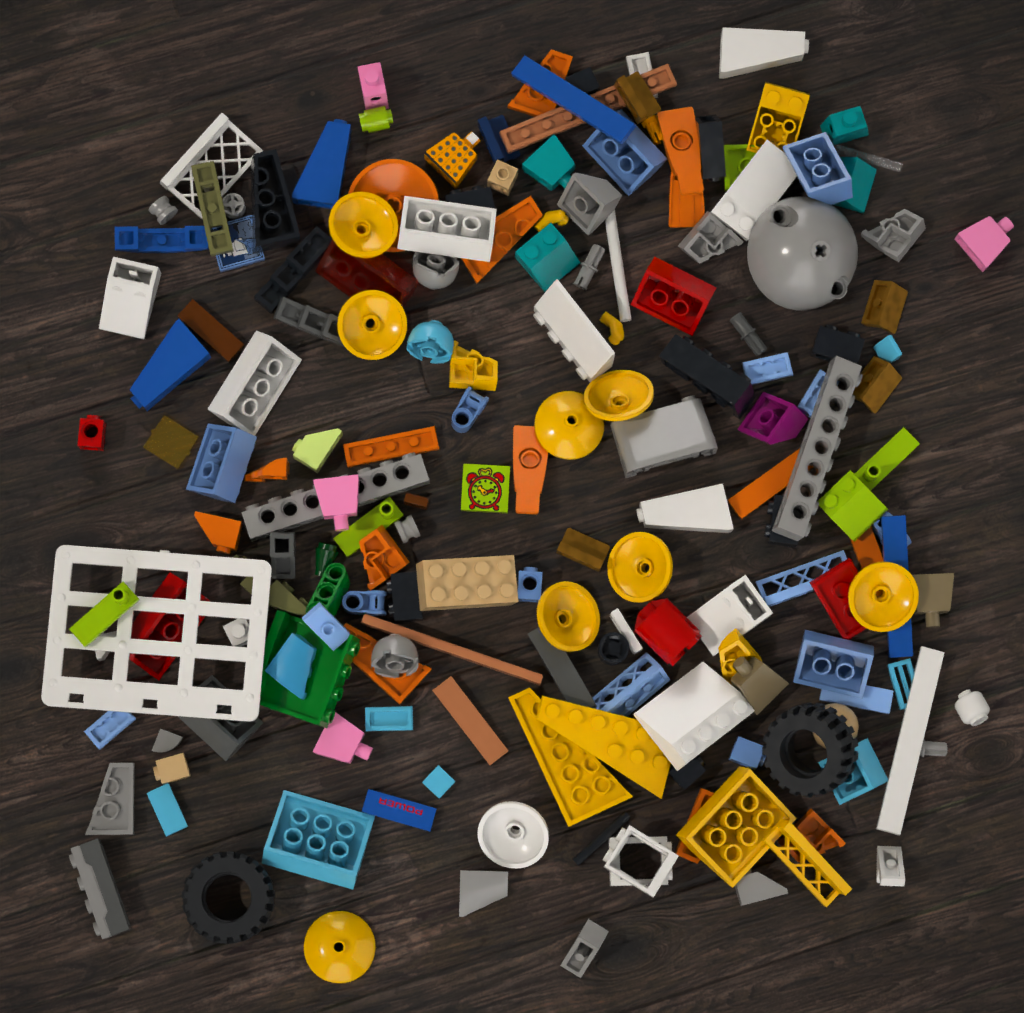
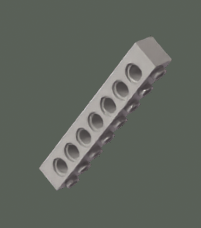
M835 356L830 361L772 532L795 541L808 536L812 526L809 523L811 515H815L819 506V502L816 501L818 494L823 492L826 485V480H824L825 474L830 471L834 459H831L833 450L836 451L841 441V438L838 437L840 430L845 428L848 417L845 416L847 409L852 407L855 400V395L852 394L862 379V374H860L861 365L839 356ZM837 381H841L845 385V390L838 388ZM830 402H834L837 405L838 411H833L830 408ZM823 423H826L830 426V433L824 431L822 427ZM815 444L823 448V454H819L816 451ZM808 466L815 468L816 475H811L808 472ZM801 487H805L808 490V497L801 494ZM793 508L800 510L802 514L801 519L794 516Z
M409 453L402 456L400 461L393 462V460H387L380 463L378 468L371 470V467H366L358 470L359 483L364 485V490L358 497V507L430 484L421 454ZM401 468L408 470V477L405 479L397 478V470ZM377 476H384L387 481L384 486L378 487L373 483L374 479ZM313 485V489L305 492L304 489L295 490L290 493V497L283 499L281 496L268 500V504L259 506V503L247 506L246 511L241 513L250 540L253 542L270 536L271 532H284L324 519L320 503L314 509L307 507V501L310 498L315 497L318 499L315 486ZM288 505H295L297 507V512L292 516L284 513ZM266 512H272L275 515L271 523H264L262 521V516Z

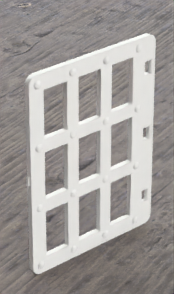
M73 545L60 546L55 554L41 695L43 703L51 707L246 722L256 720L260 709L272 574L271 565L265 560L170 553V551L166 550L151 552ZM73 563L123 567L122 582L124 581L134 594H136L138 568L188 572L186 600L137 596L140 600L118 619L116 637L99 636L87 647H84L74 634H66L69 606L93 608L108 595L70 591ZM203 573L253 577L251 605L200 601ZM134 611L183 614L182 642L131 639ZM199 616L248 619L247 647L197 644ZM64 648L115 652L112 680L62 676ZM130 653L180 657L178 685L127 681ZM195 658L246 662L243 690L194 687ZM70 694L84 695V703L69 702ZM144 699L158 700V708L143 707ZM218 705L232 706V714L216 713Z

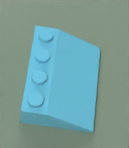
M284 790L263 850L262 864L353 890L375 816Z

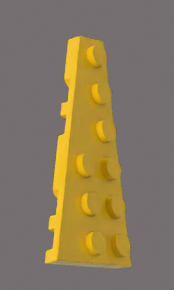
M531 688L508 697L568 827L633 797L594 755L536 719L541 699Z
M542 695L536 719L662 799L671 763L637 719Z

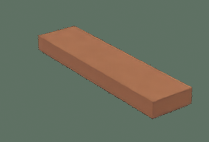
M452 676L432 690L489 765H492L509 752Z

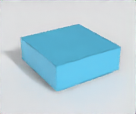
M438 765L422 783L440 799L456 781Z

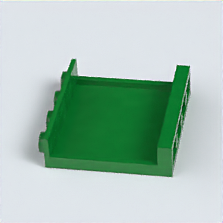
M277 610L265 641L260 705L327 729L335 717L334 709L337 701H340L342 698V687L345 679H348L351 674V663L359 652L360 639L350 634L348 639L333 651L303 619ZM292 633L301 635L317 649L315 659L311 664V678L307 679L305 688L307 697L304 700L290 692L265 671Z

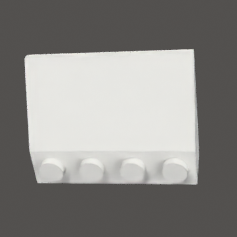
M557 279L535 304V314L533 316L541 326L544 324L548 328L549 332L547 334L555 344L559 343L562 346L563 350L561 352L569 362L573 361L576 364L578 375L583 380L587 379L591 382L612 367L615 352Z
M701 662L633 715L678 771L755 710L740 691L706 663Z

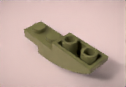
M246 577L240 585L252 595L253 577ZM276 580L270 586L269 606L274 609L303 617L306 614L308 602L302 597L298 600L292 594L294 589L285 581L280 583Z

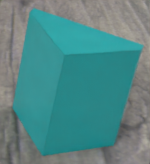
M840 157L852 179L853 198L833 205L864 214L877 169L858 157Z

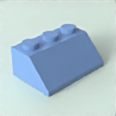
M622 109L616 111L618 114L633 122ZM636 124L635 129L622 145L596 129L582 146L628 196L653 176L667 160Z
M826 132L783 146V151L808 197L830 205L853 198L852 179Z
M208 423L186 490L220 501L235 503L257 437L236 427Z
M805 630L793 682L863 699L874 657V646Z

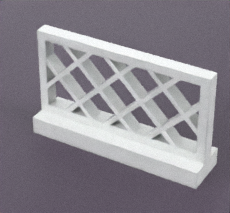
M221 113L162 178L160 184L202 219L201 211L194 206V197L198 196L193 191L194 177L192 176L191 165L210 161L222 163V176H217V178L223 179V189L221 190V196L223 197L251 165L252 157L240 158V146L249 145L256 151L255 153L263 152V150L230 122L226 115ZM228 127L236 133L237 143H223V133ZM220 137V143L214 144ZM237 146L238 159H224L223 147ZM210 147H221V160H208L207 151ZM205 154V160L199 161ZM238 162L237 174L225 176L224 163ZM241 162H246V164L241 168ZM189 172L190 177L184 178V176ZM226 179H231L226 185ZM180 181H190L191 194L179 193L175 189L176 185ZM185 197H191V202Z

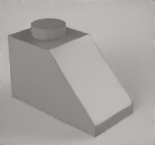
M751 869L735 885L740 906L788 894L787 888L759 872L752 873Z
M588 919L560 966L581 978L609 931Z

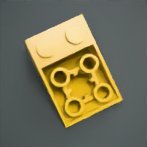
M765 82L746 150L757 153L761 148L758 145H763L766 140H769L781 151H783L784 145L797 142L810 94Z

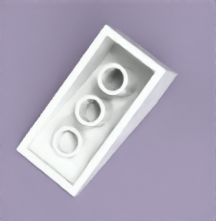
M766 140L711 211L718 220L746 241L749 239L752 228L760 215L771 205L778 202L797 177L786 154L769 140Z

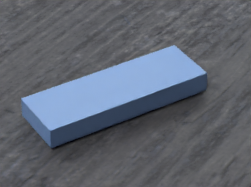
M866 685L863 699L821 689L819 701L839 703L849 707L890 714L894 691Z

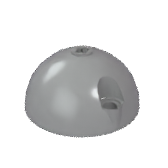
M791 197L776 202L760 215L749 236L747 260L754 282L768 299L787 309L811 310L826 305L835 299H841L846 295L847 287L854 276L857 266L858 245L849 221L833 205L810 197ZM775 211L780 214V221L778 223L773 218ZM835 284L837 287V291L833 295L831 291L833 285Z

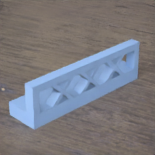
M844 550L761 579L755 583L761 597L768 607L814 591L809 583L814 579L806 576L810 567H818L823 570L822 574L830 570L828 566L831 560L840 557L843 562L847 557ZM827 562L825 567L820 564ZM805 570L803 575L798 572ZM791 574L801 578L799 585L789 587L784 582L787 576ZM783 578L782 582L776 581L777 579ZM772 582L779 585L777 593L766 596L763 584Z
M646 652L592 698L597 706L595 709L628 716L669 682L670 678L662 666ZM647 662L652 665L646 671L640 672V668ZM632 679L631 684L622 687L624 681ZM609 694H614L612 700L604 702L605 697Z

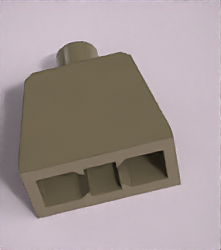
M954 573L912 575L919 591L918 605L914 614H925L926 627H940L939 614L948 613L951 609Z
M739 657L733 663V667L738 672L731 677V682L755 710L753 713L756 715L789 684L755 657H752L749 661L745 657Z

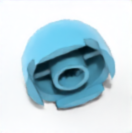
M436 320L418 324L411 331L407 341V351L410 355L421 361L423 357L432 358L430 363L434 364L448 362L454 349L452 333L441 322Z

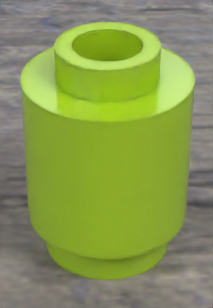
M385 106L364 110V113L359 114L362 132L368 131L371 133L390 129L389 124L394 123L391 109L386 110Z

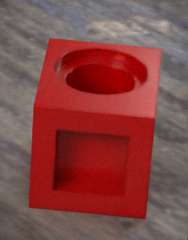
M87 415V418H80L77 446L81 450L104 451L106 422L101 420L100 416ZM89 428H98V433L95 437H87L86 433Z

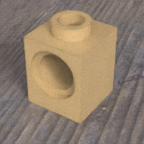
M497 159L488 178L487 187H491V189L509 196L518 177V168Z
M184 753L156 760L157 766L153 767L156 780H161L162 784L191 777Z

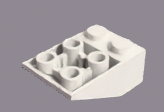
M113 257L107 278L99 329L145 339L161 277L159 267Z
M744 575L687 618L701 631L702 637L700 639L712 656H715L719 653L718 648L721 642L730 632L737 628L743 636L770 617L773 612L748 577Z

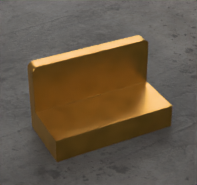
M635 72L628 77L623 75L616 80L614 86L637 124L660 112L659 104L639 72Z
M874 280L861 323L867 327H878L890 334H895L908 291L893 281Z
M874 356L861 372V382L858 387H855L852 395H855L856 400L863 402L871 412L877 413L902 380V377L889 362Z
M567 528L556 553L599 572L610 546L576 530Z

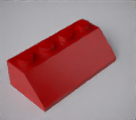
M170 572L152 597L186 600L187 583ZM201 594L200 601L211 602L209 599H207L205 596ZM141 611L133 622L131 639L182 642L184 615ZM199 616L198 626L203 621L205 616ZM132 653L129 656L130 661L157 680L161 679L176 658Z

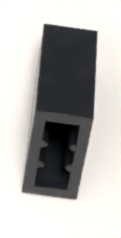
M716 114L697 116L695 121L700 147L702 178L707 179L708 182L721 180L720 177L726 176L722 121Z

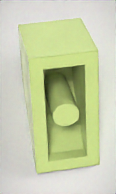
M338 428L305 435L303 440L298 439L292 449L294 451V459L318 473L343 435L342 430Z

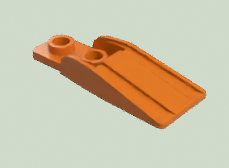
M693 107L658 112L657 117L667 160L673 175L677 176L681 195L687 196L703 193L704 187L700 173V147Z
M671 171L669 227H694L705 214L704 193L682 196L677 176H674Z
M515 425L513 427L514 491L516 492L515 511L518 514L536 515L539 513L540 494H542L548 452L539 443L534 426Z

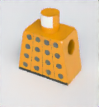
M470 132L463 140L456 133H452L424 153V159L456 189L477 161V154L472 149L480 142V139L473 132Z

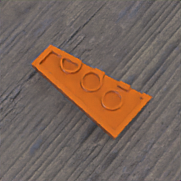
M531 196L496 217L490 262L460 258L476 284L543 216Z
M345 623L344 627L350 634L360 639L359 652L352 662L399 705L432 670V668L419 663L417 671L409 676H406V673H400L399 678H389L376 674L374 672L375 668L371 667V655L378 641Z

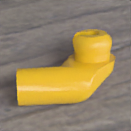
M563 210L548 211L536 223L534 228L540 232L550 223H558V225L564 226L568 223L569 217Z
M606 311L599 321L610 328L609 342L613 345H618L624 339L623 324Z

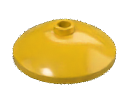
M353 192L343 196L335 203L329 215L328 226L333 241L344 252L355 257L372 258L383 254L392 246L398 233V220L393 208L383 198L369 192ZM357 229H362L364 233H358Z
M380 290L361 291L351 296L342 306L337 319L338 335L345 348L355 356L367 360L382 359L394 353L402 344L407 331L406 314L398 300L390 294ZM373 319L374 325L372 327H367V320Z
M615 370L604 373L592 380L584 392V403L587 410L595 417L606 421L632 419L643 413L651 405L654 398V389L651 381L643 374L631 370Z
M563 391L551 395L540 405L535 416L534 428L539 443L548 453L561 459L574 460L587 456L599 445L604 433V420L595 417L587 410L584 403V394L575 391ZM573 418L575 424H569L567 419Z
M634 532L621 538L613 547L607 565L608 578L615 592L625 600L637 603L649 602L660 596L667 588L673 571L671 553L666 544L659 537L646 532ZM646 565H649L648 572L645 571Z
M886 561L870 564L858 572L852 580L848 592V604L854 618L865 628L877 632L892 631L904 625L914 614L919 599L918 586L910 572L899 564ZM883 590V594L877 597L876 592Z
M569 581L553 584L543 592L537 605L539 628L546 640L557 649L566 652L579 651L588 647L596 638L600 627L599 609L592 595L581 585Z
M334 911L322 915L313 922L305 936L304 955L307 964L318 977L331 983H347L359 978L369 969L375 956L376 945L371 928L361 917L350 912ZM338 942L343 944L341 952H337L334 948Z

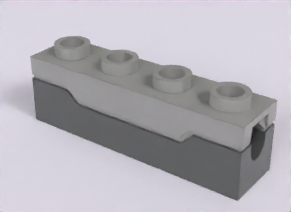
M97 838L71 848L72 854L69 855L73 868H77L80 877H77V881L81 891L85 890L88 899L85 900V904L89 914L93 913L96 922L93 923V928L96 935H101L102 939H107L131 930L132 927L101 839Z

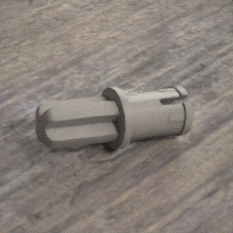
M594 244L585 262L581 263L582 268L573 283L578 288L582 287L583 290H587L594 273L598 272L597 267L605 252L603 247Z
M923 739L920 755L921 757H924V755L946 756L948 751L947 743L931 742Z

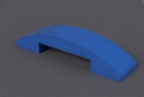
M138 226L115 227V251L180 253L209 249L204 226L138 229Z

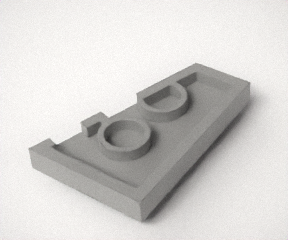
M135 763L109 764L85 835H134Z

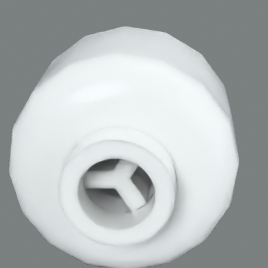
M969 689L958 695L959 699L955 703V709L964 724L977 726L988 719L987 715L990 712V707L981 692H971Z

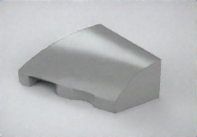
M903 209L896 213L894 217L880 221V226L870 231L863 230L861 237L885 255L900 262L926 227L922 217Z
M707 211L678 247L700 264L709 260L713 255H720L733 246L742 245L744 241L730 228L721 223L711 212Z
M460 870L459 917H464L508 895V872Z

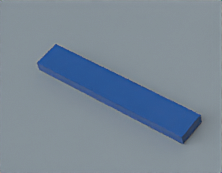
M525 55L511 72L512 76L621 145L636 127L635 123Z
M906 515L881 516L883 561L899 564L909 571ZM910 618L901 627L887 632L889 658L913 656L912 624Z

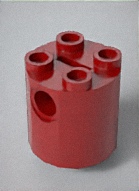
M668 598L650 601L637 614L634 631L667 664L670 663L672 666L686 653L683 650L685 647L690 650L702 637L701 631Z

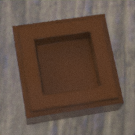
M406 493L404 505L427 510L429 499Z

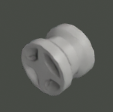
M230 193L223 198L227 218L235 220L245 214L246 206L241 195Z
M167 196L157 199L148 209L151 214L156 215L160 225L167 223L178 212L175 206L170 205Z
M412 515L407 516L406 520L402 522H394L403 544L412 537L418 538L421 536Z

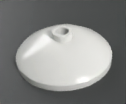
M513 801L502 802L487 810L481 818L478 827V841L486 856L498 865L507 868H524L536 863L544 855L549 842V830L544 818L529 805ZM512 826H518L520 829L515 830Z

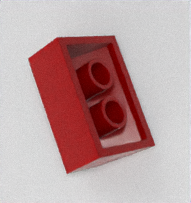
M654 257L630 305L693 336L714 295L716 287Z

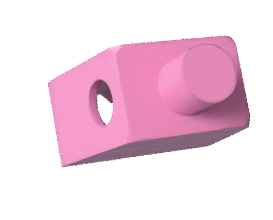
M381 63L358 66L365 109L368 110L381 106L389 109ZM374 97H381L378 100H371Z
M988 216L959 232L955 240L977 267L984 272L1009 244L1010 238L1006 233L1014 228V225L1007 217L996 223L992 217Z
M358 474L314 479L313 482L324 519H334L335 531L349 530L348 517L357 516Z
M335 712L332 723L328 725L327 729H323L313 753L351 764L355 755L367 761L373 748L362 743L365 735L363 731Z

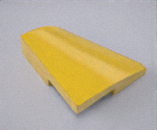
M454 341V349L450 358L449 388L467 389L470 386L475 390L495 391L498 381V361L490 357H483L476 350L468 351L458 346L459 342Z
M737 628L724 638L718 648L722 677L732 686L731 677L738 672L733 667V663L737 658L745 657L749 661L752 657H755L762 662L759 654Z

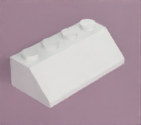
M404 196L397 249L490 262L497 209Z
M256 331L211 402L208 410L229 425L255 436L302 359L272 336Z

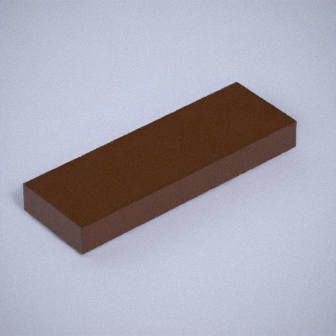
M194 299L177 315L182 322L229 363L245 346Z

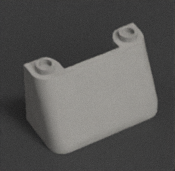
M695 395L682 398L680 403L644 412L629 420L611 423L610 426L625 478L637 476L638 472L643 471L642 468L645 472L649 471L650 468L690 457L696 458L700 452L704 457L716 453L718 449L700 398L696 399Z

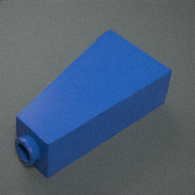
M335 119L334 122H327L292 193L294 204L332 209L341 198L352 132L351 124H347V121Z
M180 319L173 324L130 388V392L133 395L130 399L139 409L142 406L146 411L151 409L211 358L209 352Z

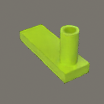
M903 427L855 475L871 491L920 443Z
M388 497L349 526V530L341 532L333 539L346 557L349 558L360 549L359 541L381 525L388 529L394 522L404 517L394 501Z
M123 581L69 630L84 647H87L140 599Z

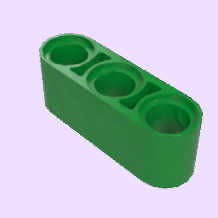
M332 563L326 568L306 607V613L320 602L335 616L343 596L350 586V579L343 564Z

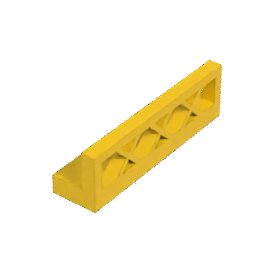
M781 819L762 839L824 907H827L839 894L846 896L852 890L790 821ZM779 831L785 836L784 847H777L771 841ZM789 850H798L800 852V863H792L789 860ZM805 867H814L816 870V880H807L805 878ZM820 883H828L834 889L826 898L820 894Z

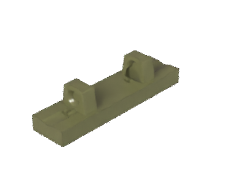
M214 161L191 165L210 255L212 257L234 252ZM222 226L220 230L214 231L211 229L214 227Z

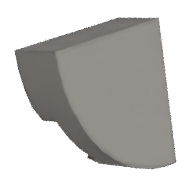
M160 729L152 751L158 753L170 751L181 743L183 737Z

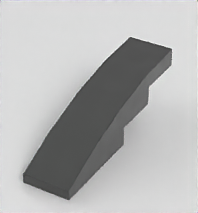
M281 297L273 317L274 320L345 347L338 335L337 316L331 313L326 314L308 305L304 306L288 298Z
M539 627L527 633L565 701L591 708L597 707L567 653L551 645L543 636Z

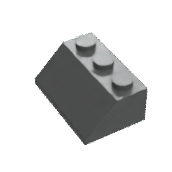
M213 675L198 686L227 689ZM218 705L216 713L232 714V706ZM177 716L225 761L233 756L264 723L258 717L252 722Z

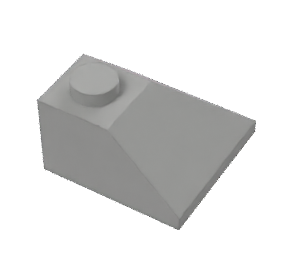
M574 173L557 205L587 235H590L615 210L622 194L606 179Z

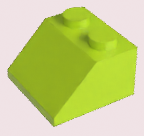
M851 470L817 501L823 511L854 542L888 510Z

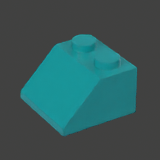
M552 223L548 224L515 251L516 260L544 292L548 290L557 279L561 280L580 264L566 239Z

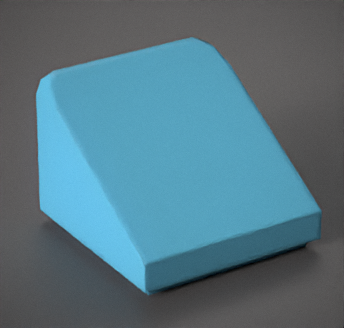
M888 335L873 347L877 356L889 363L898 360L902 355L892 335Z

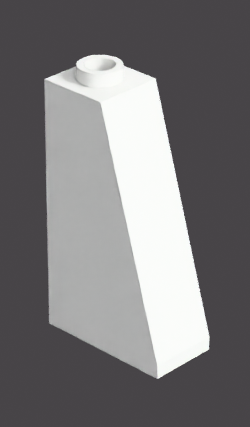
M723 27L720 42L719 78L724 79L802 61L804 53H808L809 40L805 39V32Z
M723 484L642 501L639 504L640 508L636 509L639 523L643 522L644 528L730 533L734 529Z

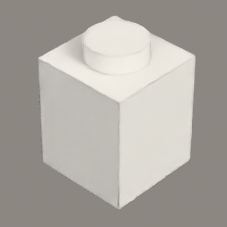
M236 619L223 626L232 646L243 647L247 645L249 631L247 619Z

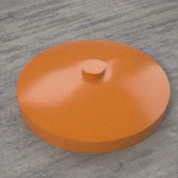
M386 159L369 165L357 175L348 194L353 192L375 194L387 201L393 208L398 220V233L394 243L386 252L406 251L397 249L404 196L440 201L437 188L430 176L419 166L401 159ZM357 229L358 233H364L362 229Z

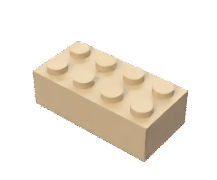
M514 555L422 560L416 564L420 611L511 606L518 602Z

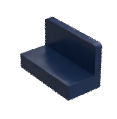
M503 115L490 120L486 116L478 119V128L494 165L497 159L507 163L520 157L519 150L508 154L499 134L501 130L509 128Z

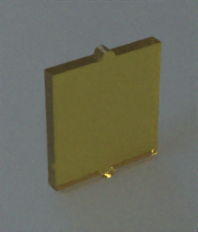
M164 415L157 427L151 430L152 434L143 448L178 469L186 456L191 454L190 450L199 437Z

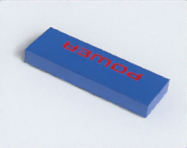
M370 789L367 791L362 808L363 813L429 832L431 831L437 808Z

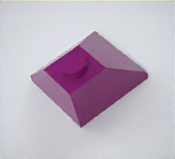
M763 392L738 430L771 445L796 438L808 418L795 404Z

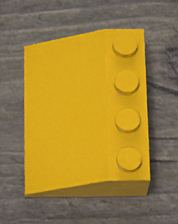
M739 766L676 836L691 852L733 888L769 849L762 839L781 819L793 823L797 818L751 769ZM779 831L771 841L775 843L782 833Z

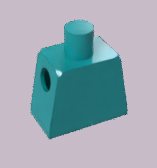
M861 106L831 114L820 125L822 133H827L833 146L869 135Z
M552 135L522 163V170L552 191L559 184L564 189L566 188L572 177L570 174L575 170V163L558 138Z

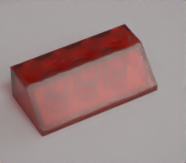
M333 239L315 270L316 273L349 297L365 290H380L393 296L402 307L409 301L419 284L416 278L383 254L372 258L355 257L340 249Z

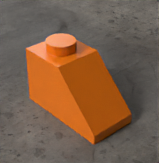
M195 511V518L212 545L217 547L216 551L230 554L231 551L237 552L243 527L241 521Z

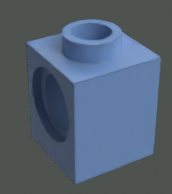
M524 567V570L519 571L518 601L538 603L541 597L542 572H538V568ZM526 579L535 580L536 588L533 590L525 589L523 582Z
M738 736L728 760L755 770L758 765L762 767L766 755L762 754L763 745Z

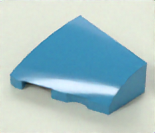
M292 633L265 671L290 692L304 700L307 697V693H305L307 679L311 678V664L315 659L317 649L301 635Z

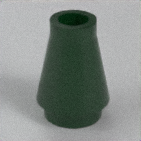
M319 542L318 547H316L315 575L323 576L326 568L334 563L338 554L336 551L337 545Z

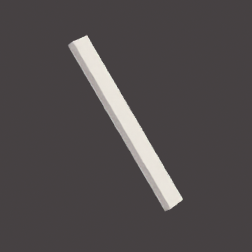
M923 646L920 647L876 827L877 830L895 835L901 834L945 652Z

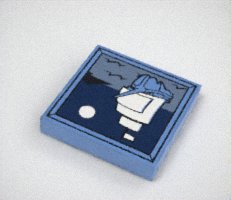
M252 215L228 221L234 252L216 255L220 272L264 261L263 252L253 254ZM222 226L214 227L211 229L214 231L220 230Z

